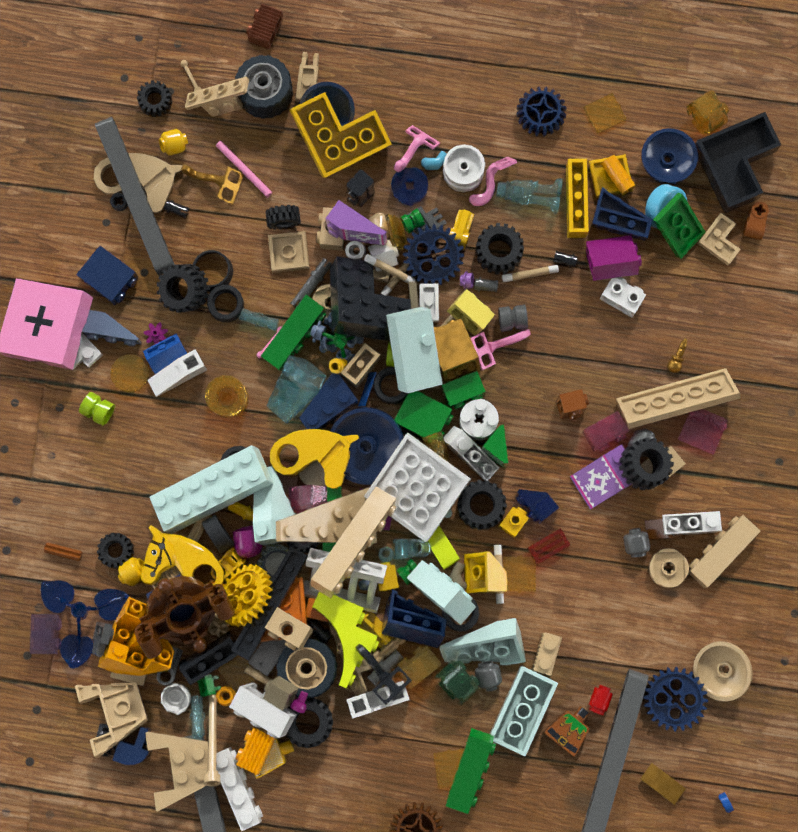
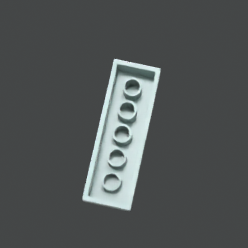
M251 445L150 496V500L163 531L173 534L273 484V480L260 450Z

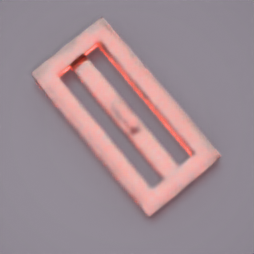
M560 528L527 549L538 565L570 546V543ZM558 534L561 536L559 539L535 552L534 548ZM564 541V545L539 559V554Z

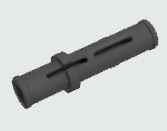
M323 258L315 271H311L309 279L292 302H290L293 307L297 301L300 303L305 295L310 296L319 282L322 283L323 277L332 266L331 262H328L323 267L328 261Z

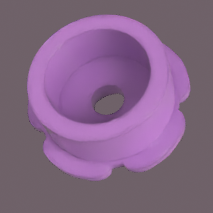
M465 271L464 275L460 276V286H463L466 290L473 288L474 275L473 273H468V271Z

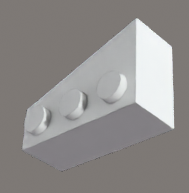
M254 682L240 686L229 706L234 710V713L239 717H246L251 720L250 723L253 726L264 728L267 730V734L273 738L286 736L297 714L289 708L282 711L264 700L265 692L264 694L256 689L258 685Z

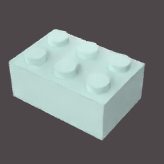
M422 560L407 577L428 599L460 625L476 608L471 602L473 598L458 583H454L444 572L441 573L432 563L428 565Z

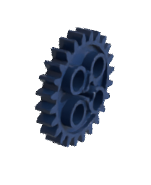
M433 223L432 229H429L428 225L425 224L424 231L418 227L419 233L412 232L414 238H407L410 245H404V248L408 250V252L403 253V256L408 257L404 260V263L410 264L406 268L407 271L413 270L411 276L413 277L417 274V281L419 282L423 278L424 284H427L428 280H431L432 284H435V280H438L440 285H442V279L449 282L448 276L455 277L453 271H460L457 264H463V261L459 258L464 257V253L459 251L464 249V247L457 245L461 239H454L456 233L454 232L450 235V228L448 227L444 231L442 224L439 229H436L435 223ZM439 238L446 241L445 246L442 248L435 245L436 240ZM425 243L428 248L425 252H419L417 245ZM447 249L450 250L449 253L437 254L435 259H433L432 256L423 258L421 260L417 259V257L430 255L432 250H434L435 253H439ZM448 257L450 259L449 265H441L440 259ZM425 261L432 264L431 269L423 270L421 267L422 263Z
M667 667L666 674L659 670L660 677L652 675L655 681L647 682L651 687L645 689L649 694L643 696L644 699L648 700L644 707H650L647 714H654L652 721L658 719L659 727L664 723L665 730H668L670 726L673 727L674 732H676L677 726H680L682 731L685 729L684 725L692 728V721L697 724L699 723L696 718L697 716L704 717L700 711L707 710L702 705L704 702H708L707 699L703 698L707 691H701L704 683L698 684L699 677L693 679L692 671L688 675L685 674L686 668L678 672V667H675L674 672H671L670 668ZM673 679H678L681 682V688L677 691L673 690L670 686ZM663 685L673 695L680 696L678 700L688 709V713H685L678 703H671L672 697L663 689ZM660 692L664 693L667 697L664 704H659L656 701V695ZM687 694L694 696L695 702L693 705L689 706L684 702ZM674 707L678 708L681 713L677 719H673L670 716V710Z

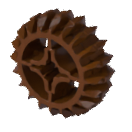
M413 802L412 809L409 808L408 804H405L407 811L404 812L399 808L398 811L401 816L393 815L397 823H390L392 827H396V829H392L390 832H400V829L414 832L411 828L417 825L418 820L419 827L423 830L422 832H437L444 829L443 825H437V823L442 821L441 817L434 819L438 812L435 810L430 814L429 812L432 807L429 805L424 810L423 802H421L420 808H416V802ZM417 813L413 823H402L405 817ZM423 815L430 819L433 824V830H429V828H425L422 825Z

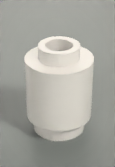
M351 241L347 244L345 252L349 258L361 260L366 254V248L361 242ZM356 247L360 249V253L357 255L353 252Z

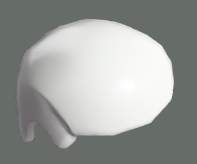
M172 683L164 688L161 694V703L167 712L179 715L187 710L191 703V694L184 685Z

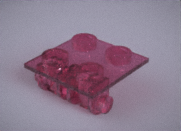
M704 409L689 412L678 440L714 455L723 431L727 428L728 420Z

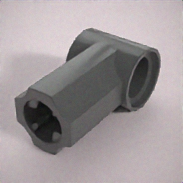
M172 647L174 655L171 668L166 670L172 676L170 681L163 682L160 677L164 671L158 672L157 680L160 684L168 686L174 682L183 653L181 649Z

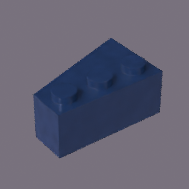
M602 187L590 227L623 236L631 235L634 239L646 241L652 219Z
M332 373L299 419L306 429L322 430L356 406L358 400L341 376Z
M392 589L386 601L381 634L438 648L445 637L447 620L427 608L422 609L413 604V600L404 599L397 595V591Z

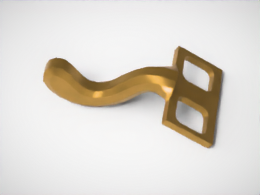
M182 165L181 171L193 179L216 183L219 186L216 197L233 205L244 174L227 166L223 176L202 173L188 165ZM230 171L239 175L236 184L228 180ZM224 188L232 191L230 201L221 196Z

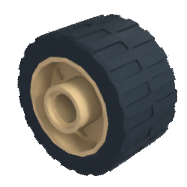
M308 638L302 650L296 648L294 651L288 647L282 650L278 658L277 676L284 678L299 688L295 697H299L301 691L308 693L307 698L318 697L327 692L335 682L338 667L336 657L323 642ZM305 663L312 665V671L309 674L303 671Z

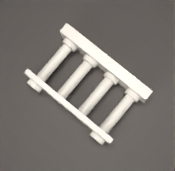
M310 548L306 566L312 567L311 578L330 552ZM361 560L360 563L356 562L353 566L354 571L350 576L348 590L341 589L338 594L334 595L363 607L365 611L377 613L381 598L375 597L377 583L383 584L387 565ZM311 578L310 581L305 580V597L316 599L319 591L311 587ZM358 578L370 581L367 595L356 592Z

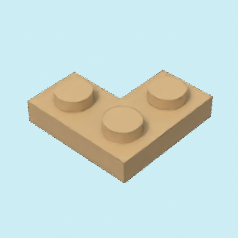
M722 213L719 214L698 242L701 247L726 265H729L741 250L726 239L736 223Z

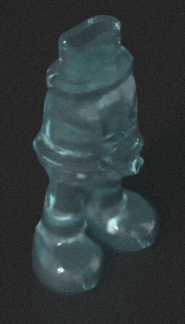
M563 178L556 179L552 185L538 184L539 180L535 182L533 180H513L510 182L507 180V183L498 182L496 196L505 197L504 200H510L522 205H529L531 203L547 206L553 213L558 214ZM536 192L560 197H542L533 194Z

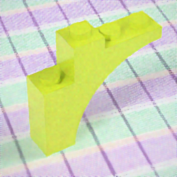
M319 592L312 608L321 613L331 623L340 639L343 651V671L339 686L346 689L348 685L352 686L356 677L353 674L355 667L359 668L363 661V657L356 651L355 647L358 644H362L370 653L371 651L375 653L379 641L376 640L378 636L356 627L357 623L361 625L364 619L363 607L336 595L329 598Z

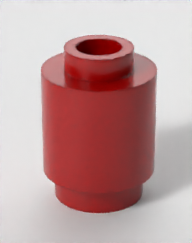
M599 685V688L594 687L588 704L590 705L589 711L602 716L605 711L607 712L613 696L610 693V688Z

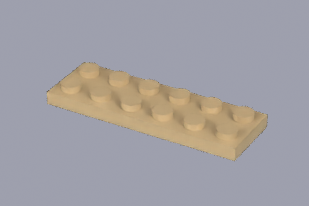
M725 368L616 398V401L628 429L740 399V392Z

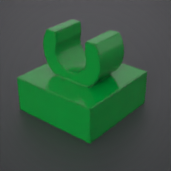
M210 674L197 681L201 697L216 694L215 691L221 689V686L215 687L213 683L219 676H212Z

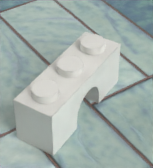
M404 681L397 682L396 684L401 686L404 684ZM387 686L377 691L383 700L392 695V691ZM405 687L387 705L373 691L349 698L347 703L352 718H356L410 699Z

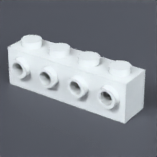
M229 747L217 753L216 770L221 775V784L239 827L243 831L259 824L262 821L261 817H263L259 805L256 806L254 803L255 795L252 788L246 784L247 776L244 769H240L236 765L238 761L235 759L237 752Z

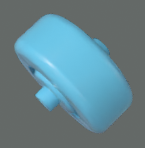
M663 184L650 194L646 203L645 215L652 219V227L658 229L653 219L677 193L683 194L687 200L686 194L681 188Z

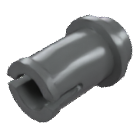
M481 277L479 279L475 278L474 290L497 293L498 280L481 279Z

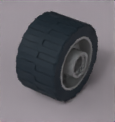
M258 55L246 60L239 67L235 80L243 77L249 78L246 94L238 96L247 113L254 117L265 119L280 115L288 108L292 101L293 87L290 73L283 62L269 55Z

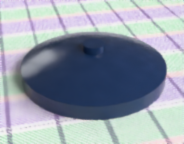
M369 407L357 408L347 412L335 422L330 431L342 436L358 435L359 439L350 444V459L344 478L362 485L373 484L404 438L401 428L390 415L379 409Z

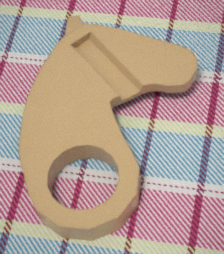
M128 153L138 178L147 193V199L153 213L161 212L172 190L175 174L181 171L182 165H169L165 161L146 154ZM109 158L100 161L94 170V181L97 187L107 195L123 193L120 185L109 187L103 183V172L107 168L112 167Z

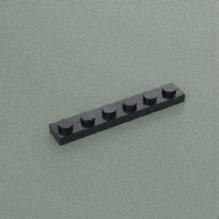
M290 546L271 579L272 584L269 587L273 590L268 593L271 596L270 599L266 600L268 606L262 607L264 612L258 613V619L253 617L251 624L246 623L231 649L232 652L248 661L251 659L267 631L265 626L276 608H280L303 568L308 555Z

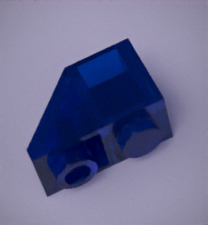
M522 489L516 492L518 496L516 497L517 502L522 507L526 506L530 511L528 513L530 518L534 522L538 521L539 524L559 509V506L547 492Z

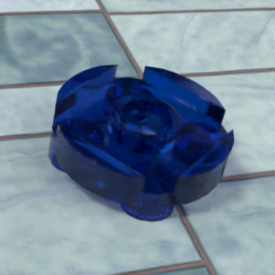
M405 167L401 172H396L391 184L393 196L399 202L408 206L422 201L428 191V180L425 173L415 167ZM408 182L410 184L413 182L414 189H406L405 183Z

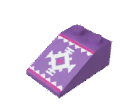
M338 200L325 218L329 230L328 233L335 238L340 237L343 240L386 245L387 243L386 231L340 200Z
M622 444L570 476L589 509L594 508L632 485V483L629 485L626 483V477L622 478L621 476L623 471L619 470V466L622 465L619 459L623 457L621 454L625 450Z

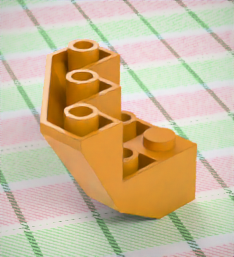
M128 597L112 626V629H114L113 638L106 644L98 667L116 674L135 676L166 671L171 668L174 650L168 640H160L163 650L157 657L152 659L146 657L137 642L134 631L136 626L141 623L139 618L147 614L146 603Z

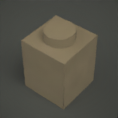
M278 676L274 680H269L264 688L266 692L263 699L283 711L291 705L299 688Z

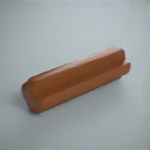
M48 542L45 544V553L75 561H80L82 558V551Z

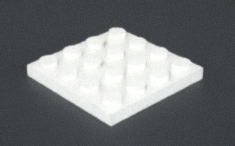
M407 433L364 497L368 499L375 487L395 497V506L397 508L391 517L424 542H428L471 478Z

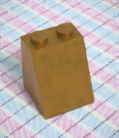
M462 319L451 320L446 325L434 327L441 377L444 384L475 371L481 372L479 356Z

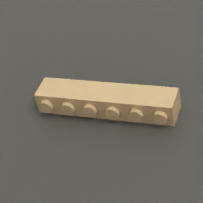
M375 487L311 578V587L329 598H332L334 594H338L343 587L342 582L345 578H349L352 575L355 563H360L363 559L366 547L372 546L376 539L375 534L377 531L381 532L386 525V518L394 514L397 508L395 506V497Z

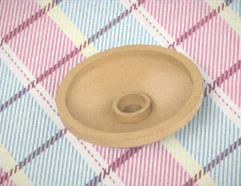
M713 642L705 646L697 654L693 666L694 677H699L697 683H704L701 690L707 691V696L718 701H732L739 698L748 690L752 681V666L749 658L743 650L729 642ZM724 666L729 667V672L724 670Z

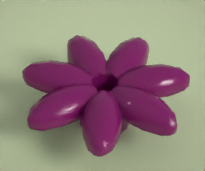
M161 322L157 324L156 328L153 324L149 323L151 331L143 332L149 336L146 342L150 343L154 340V344H157L159 339L161 341L166 339L163 334H166L168 329H161Z

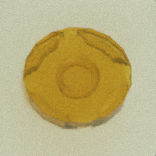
M128 354L121 356L112 365L110 373L112 382L123 392L132 393L139 391L148 382V366L137 355Z

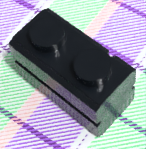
M359 170L354 175V178L346 184L347 200L353 206L362 207L367 202V199H370L375 193L374 180L363 170Z

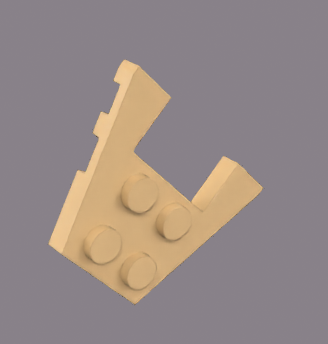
M136 682L75 686L80 704L100 698L109 728V733L90 739L95 758H99L148 721Z
M145 732L148 750L168 747L170 753L174 789L154 792L156 811H160L206 786L204 785V775L208 771V741Z

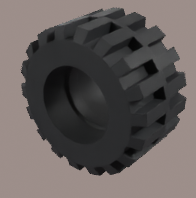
M496 223V226L489 225L487 230L484 229L482 234L479 235L476 244L477 261L481 263V267L483 269L487 268L489 273L494 271L496 275H499L500 272L507 274L509 270L513 271L515 266L519 265L524 251L523 238H520L521 234L519 231L515 232L513 226L508 228V224L505 223L504 226ZM494 241H503L509 245L511 252L505 257H496L490 253L488 247Z
M193 264L171 265L168 269H164L162 271L164 275H160L158 278L160 282H157V287H159L157 295L160 294L159 300L164 302L163 306L169 308L172 312L176 311V313L194 311L201 308V305H204L206 302L205 298L209 296L207 290H210V286H207L206 283L209 282L208 278H204V271H199L200 268L193 266ZM181 279L185 280L188 287L185 298L179 292V282Z
M644 438L629 445L622 452L621 455L623 457L619 459L622 465L619 466V470L623 471L621 476L622 478L626 477V483L628 485L633 484L632 488H639L643 491L646 489L650 490L663 484L670 478L669 475L673 472L670 468L674 466V462H671L673 456L668 453V447H663V442L657 443L655 438L650 440L649 438ZM640 455L648 457L652 462V474L642 469Z
M477 480V482L469 483L458 498L457 510L460 518L472 529L488 530L496 526L503 518L507 507L506 497L503 495L502 489H499L497 484H492L488 480ZM484 494L491 498L493 510L490 514L478 516L472 512L470 502L474 496Z
M307 698L305 701L306 711L315 712L320 720L319 728L313 734H303L299 731L296 720L300 712L293 710L290 706L288 707L297 715L286 737L298 747H316L323 743L332 731V713L323 701L316 698Z

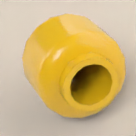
M178 129L163 132L161 138H159L161 151L169 156L184 152L186 144H188L186 134H182Z
M132 557L124 562L122 566L120 565L118 568L120 582L129 586H135L141 582L140 577L144 561L140 558Z

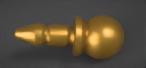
M686 338L679 344L676 355L672 354V359L667 363V368L671 373H678L682 369V362L685 360L682 356L687 348Z

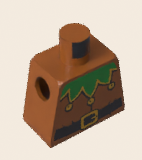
M581 706L574 715L566 710L543 733L575 757L589 731V727L583 722L590 713Z

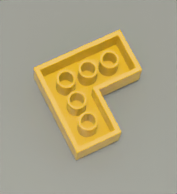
M325 92L289 109L322 178H326L392 145L376 110L341 126Z

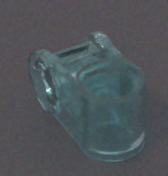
M421 539L393 540L395 544L393 560L426 557L431 552L430 543L424 542ZM419 544L421 545L420 552L417 550Z

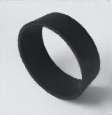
M215 250L200 253L193 262V266H195L197 261L207 254H219L226 259L228 264L226 277L218 284L207 285L210 286V290H207L209 292L220 285H228L233 277L231 261L224 254Z

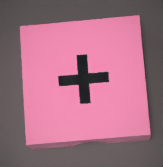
M16 278L0 333V354L25 361H40L50 366L73 370L80 346L81 332L86 324L93 297L82 290Z

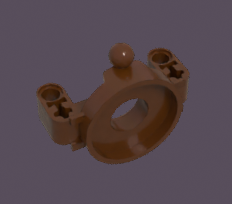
M187 576L170 579L163 578L150 594L146 605L147 614L139 618L141 623L136 626L134 632L139 646L149 659L157 657L162 652L161 639L175 642L182 641L185 645L193 643L194 651L202 653L208 647V642L203 637L208 633V627L212 623L215 613L219 620L225 621L235 614V609L222 584L213 585L211 581L204 584L196 578ZM190 605L194 607V613L185 621H175L170 618V613L177 606Z

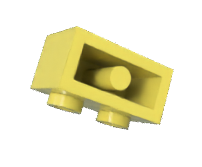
M467 289L447 310L456 320L462 319L465 328L474 336L480 333L495 315L488 306L484 305Z

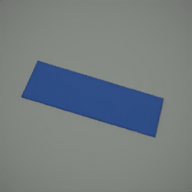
M376 372L369 373L358 406L366 405Z

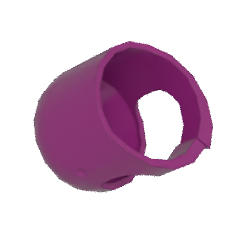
M253 525L242 527L232 532L234 548L238 556L251 558L261 553L263 545L255 542Z

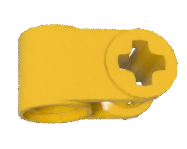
M234 546L218 561L226 571L224 582L226 578L231 577V572H237V568H242L248 561L246 558L243 559L237 555ZM212 567V569H211V576L213 577L214 580H216V578H217L216 575H215V572H216V571H215V569Z

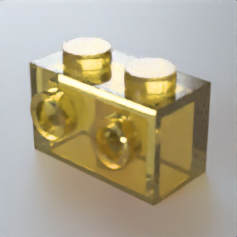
M421 645L412 652L415 656L410 660L405 658L397 664L412 680L408 684L410 689L442 665L428 646L423 648ZM398 672L402 679L406 682L407 678L402 674V672Z

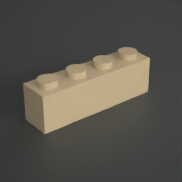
M744 515L739 518L735 516L728 523L730 527L726 531L722 530L715 537L717 541L713 545L709 544L702 551L704 555L700 559L695 558L690 563L689 567L691 569L688 573L703 588H708L759 534L760 530Z

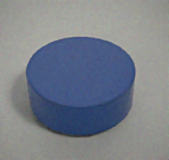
M725 792L719 794L718 798L726 813L734 811Z

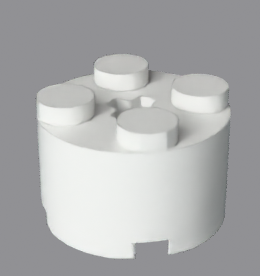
M483 399L473 400L467 403L461 411L459 419L460 429L472 440H486L492 436L497 428L499 421L498 412L488 401ZM476 417L483 418L482 424L480 422L475 423Z

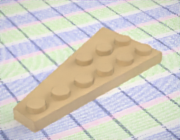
M370 487L276 521V542L337 543L367 500L364 496ZM376 533V534H375L376 539H375L374 543H377V533Z

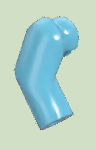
M441 151L436 158L425 157L421 160V166L426 170H438L443 165L447 153Z

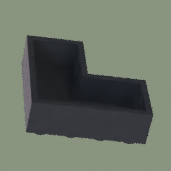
M766 112L699 139L695 143L699 162L725 214L758 200L763 194L762 188L749 163L777 152L781 146Z
M336 256L330 267L332 333L390 341L386 315L411 309V299L374 294L373 265L364 260Z

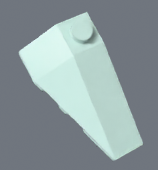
M273 466L267 467L273 484L254 493V539L256 543L261 545L280 543L276 542V521L295 514Z
M516 618L496 621L440 645V651L445 662L493 661L500 662V665L526 662L521 631Z

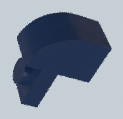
M145 726L141 727L135 744L121 740L118 743L112 760L124 765H135L145 761L152 752V750L145 748L147 745L145 732H151V729Z

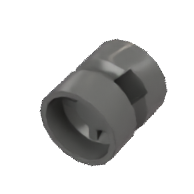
M525 304L516 305L513 310L509 306L498 307L501 332L512 331L513 327L519 330L528 329Z

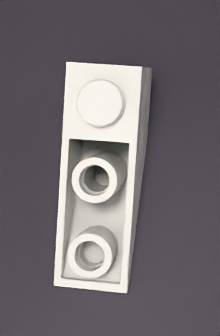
M193 350L148 379V382L155 396L158 397L207 371L197 351Z
M453 426L441 439L453 453L482 479L489 480L499 469L463 430Z
M720 511L662 515L664 535L706 534L722 531Z

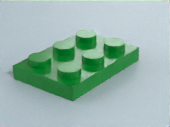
M677 193L653 219L675 256L680 259L706 233L681 193Z

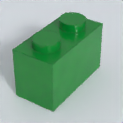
M477 371L441 385L449 408H454L455 410L463 408L465 403L469 401L483 399L486 393Z

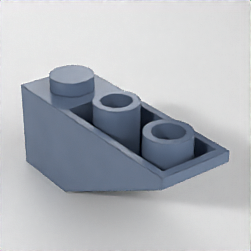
M89 310L86 324L82 330L88 339L98 340V338H104L106 342L110 343L122 341L128 346L141 345L142 342L138 337L108 314Z

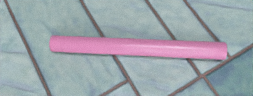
M222 141L216 144V147L267 198L272 194V191Z

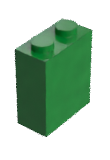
M419 391L408 393L394 420L400 428L435 445L436 441L440 443L445 433L442 431L445 424L449 426L454 416L451 415V408Z

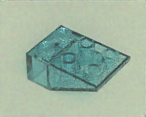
M289 355L272 395L268 400L267 407L281 420L288 423L319 393L326 375L308 360Z

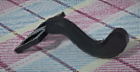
M358 644L355 647L356 651L367 661L379 677L380 683L372 691L385 705L412 681L399 666L391 673L385 672L378 661L362 644ZM397 672H402L407 678V681L401 686H398L392 680V677ZM383 685H386L392 691V695L386 700H383L377 693Z

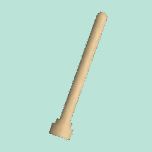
M216 694L209 695L208 771L204 775V785L211 787L221 784V775L216 770Z

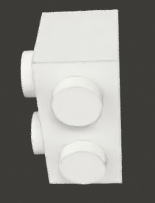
M617 277L611 278L600 300L633 318L646 294L643 293L644 291L637 286L632 287L627 284L624 278Z

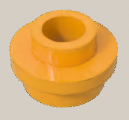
M229 686L221 687L216 693L217 702L222 706H230L236 693ZM225 692L229 693L230 698L228 700H225L223 698V694Z

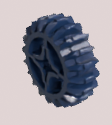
M538 86L536 92L532 88L529 93L525 92L524 98L519 99L520 104L516 108L518 110L516 116L520 118L518 123L523 124V130L529 128V134L535 131L536 137L539 135V132H542L543 137H545L547 131L550 135L553 134V129L558 131L559 125L564 124L563 119L567 115L564 113L567 109L566 106H563L565 103L564 99L559 100L560 93L554 95V89L548 92L547 86L544 88V91H541V88ZM541 100L538 104L529 105L533 101ZM547 101L554 106L555 110L547 105ZM543 105L544 112L540 118L539 111L541 110V107ZM527 113H529L530 116L535 117V118H536V122H534L532 119H530V117L528 116ZM554 118L552 121L542 124L545 119Z

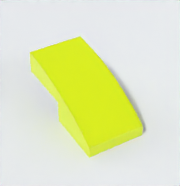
M438 526L427 544L445 570L459 561L460 558L440 526Z

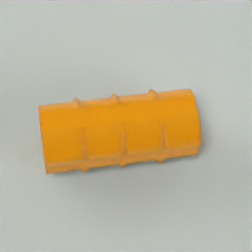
M615 155L610 156L601 163L611 181H613L622 195L627 194L636 187L626 169L623 168Z

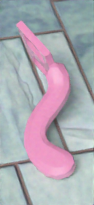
M412 125L405 132L414 137L413 142L403 158L395 163L394 170L398 173L401 172L408 165L420 145L425 144L429 148L435 149L439 146L440 142ZM410 130H414L415 132H417V133L420 134V135H417V134L411 132ZM426 140L433 142L435 145L430 144Z
M506 157L492 163L486 170V191L483 194L471 195L469 202L474 206H482L488 203L495 190V173L498 170L516 164L517 161Z
M524 329L512 336L494 342H487L484 332L471 337L470 339L479 356L481 371L496 364L492 355L494 350L529 337L531 334L530 330ZM481 336L484 345L478 349L474 340L476 337ZM485 354H488L490 364L487 366L483 365L481 359Z

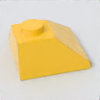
M491 552L464 554L465 582L467 584L465 592H507V572Z

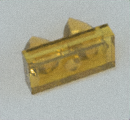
M441 431L423 438L425 446L450 463Z

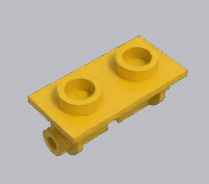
M363 612L365 613L361 625L358 623L357 625L361 629L378 636L376 640L379 641V648L384 645L386 646L394 637L381 634L383 623L373 612Z

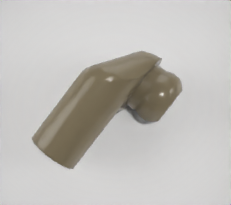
M456 562L450 578L465 590L467 584L461 576L465 565Z

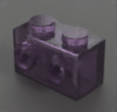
M31 614L30 654H58V650L61 649V639L58 638V633L62 628V620L59 618V615Z

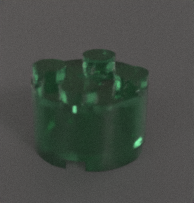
M451 660L434 678L435 680L440 679L441 681L438 683L452 700L457 698L459 700L457 704L462 706L479 690L478 685L480 682L474 675L470 676L465 671L467 668L460 660Z

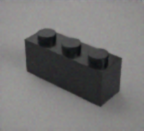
M229 631L209 643L205 652H195L182 660L179 664V670L188 683L192 685L238 656V654L231 651L236 642L235 638Z

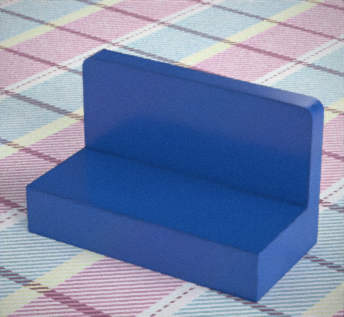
M177 333L143 351L146 360L155 374L187 354Z

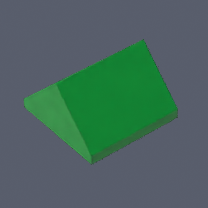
M500 425L482 447V450L502 469L508 465L504 425Z

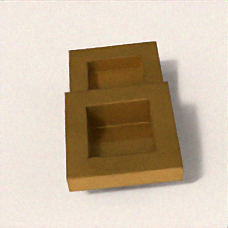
M653 763L650 764L640 778L674 805H676L686 791L685 787Z

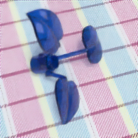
M56 580L43 581L41 583V597L46 608L53 613H62L67 606L71 608L73 617L77 619L78 635L70 634L60 643L61 656L71 669L83 665L92 654L93 642L91 638L87 636L81 637V620L88 616V611L99 610V615L102 619L108 621L116 620L126 600L130 597L127 593L118 589L101 590L94 597L97 607H86L82 602L70 604L74 599L75 593L73 587L68 582Z

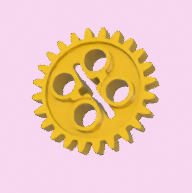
M243 565L242 569L237 568L236 574L231 572V579L226 578L227 584L223 585L235 609V614L230 619L225 620L226 623L237 627L240 624L246 626L247 622L252 623L253 617L258 619L259 612H264L262 607L268 606L266 600L271 598L268 593L273 590L269 587L272 581L269 580L270 575L267 574V571L257 565Z

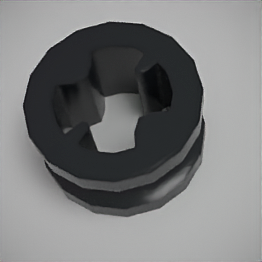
M115 193L110 198V203L114 210L124 211L128 207L124 194ZM117 199H118V200L123 199V200H122L123 204H122V205L118 204V205L116 206L117 203H116L115 201H116Z

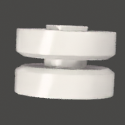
M465 144L455 146L449 150L444 159L443 175L445 182L450 188L459 192H468L479 186L483 180L485 161L481 152L475 147Z

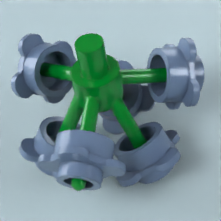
M330 312L329 317L324 319V323L329 324V327L332 329ZM319 321L311 329L312 342L320 341L319 350L322 353L326 351L335 352L337 347L340 348L336 357L338 359H346L349 364L355 354H351L350 350L344 349V346L347 344L349 348H353L356 344H362L364 338L325 333L326 327L321 325L322 321Z

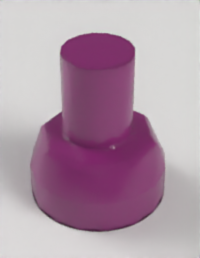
M301 691L298 699L293 700L290 707L297 712L305 713V701L308 693Z

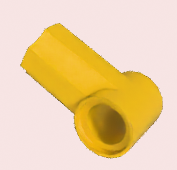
M459 210L454 227L451 228L449 234L451 235L455 232L456 236L454 239H461L457 245L463 246L465 249L474 214L467 210Z

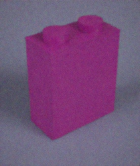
M631 235L586 241V257L593 281L639 275V267L642 266L641 256L637 255V243H633Z

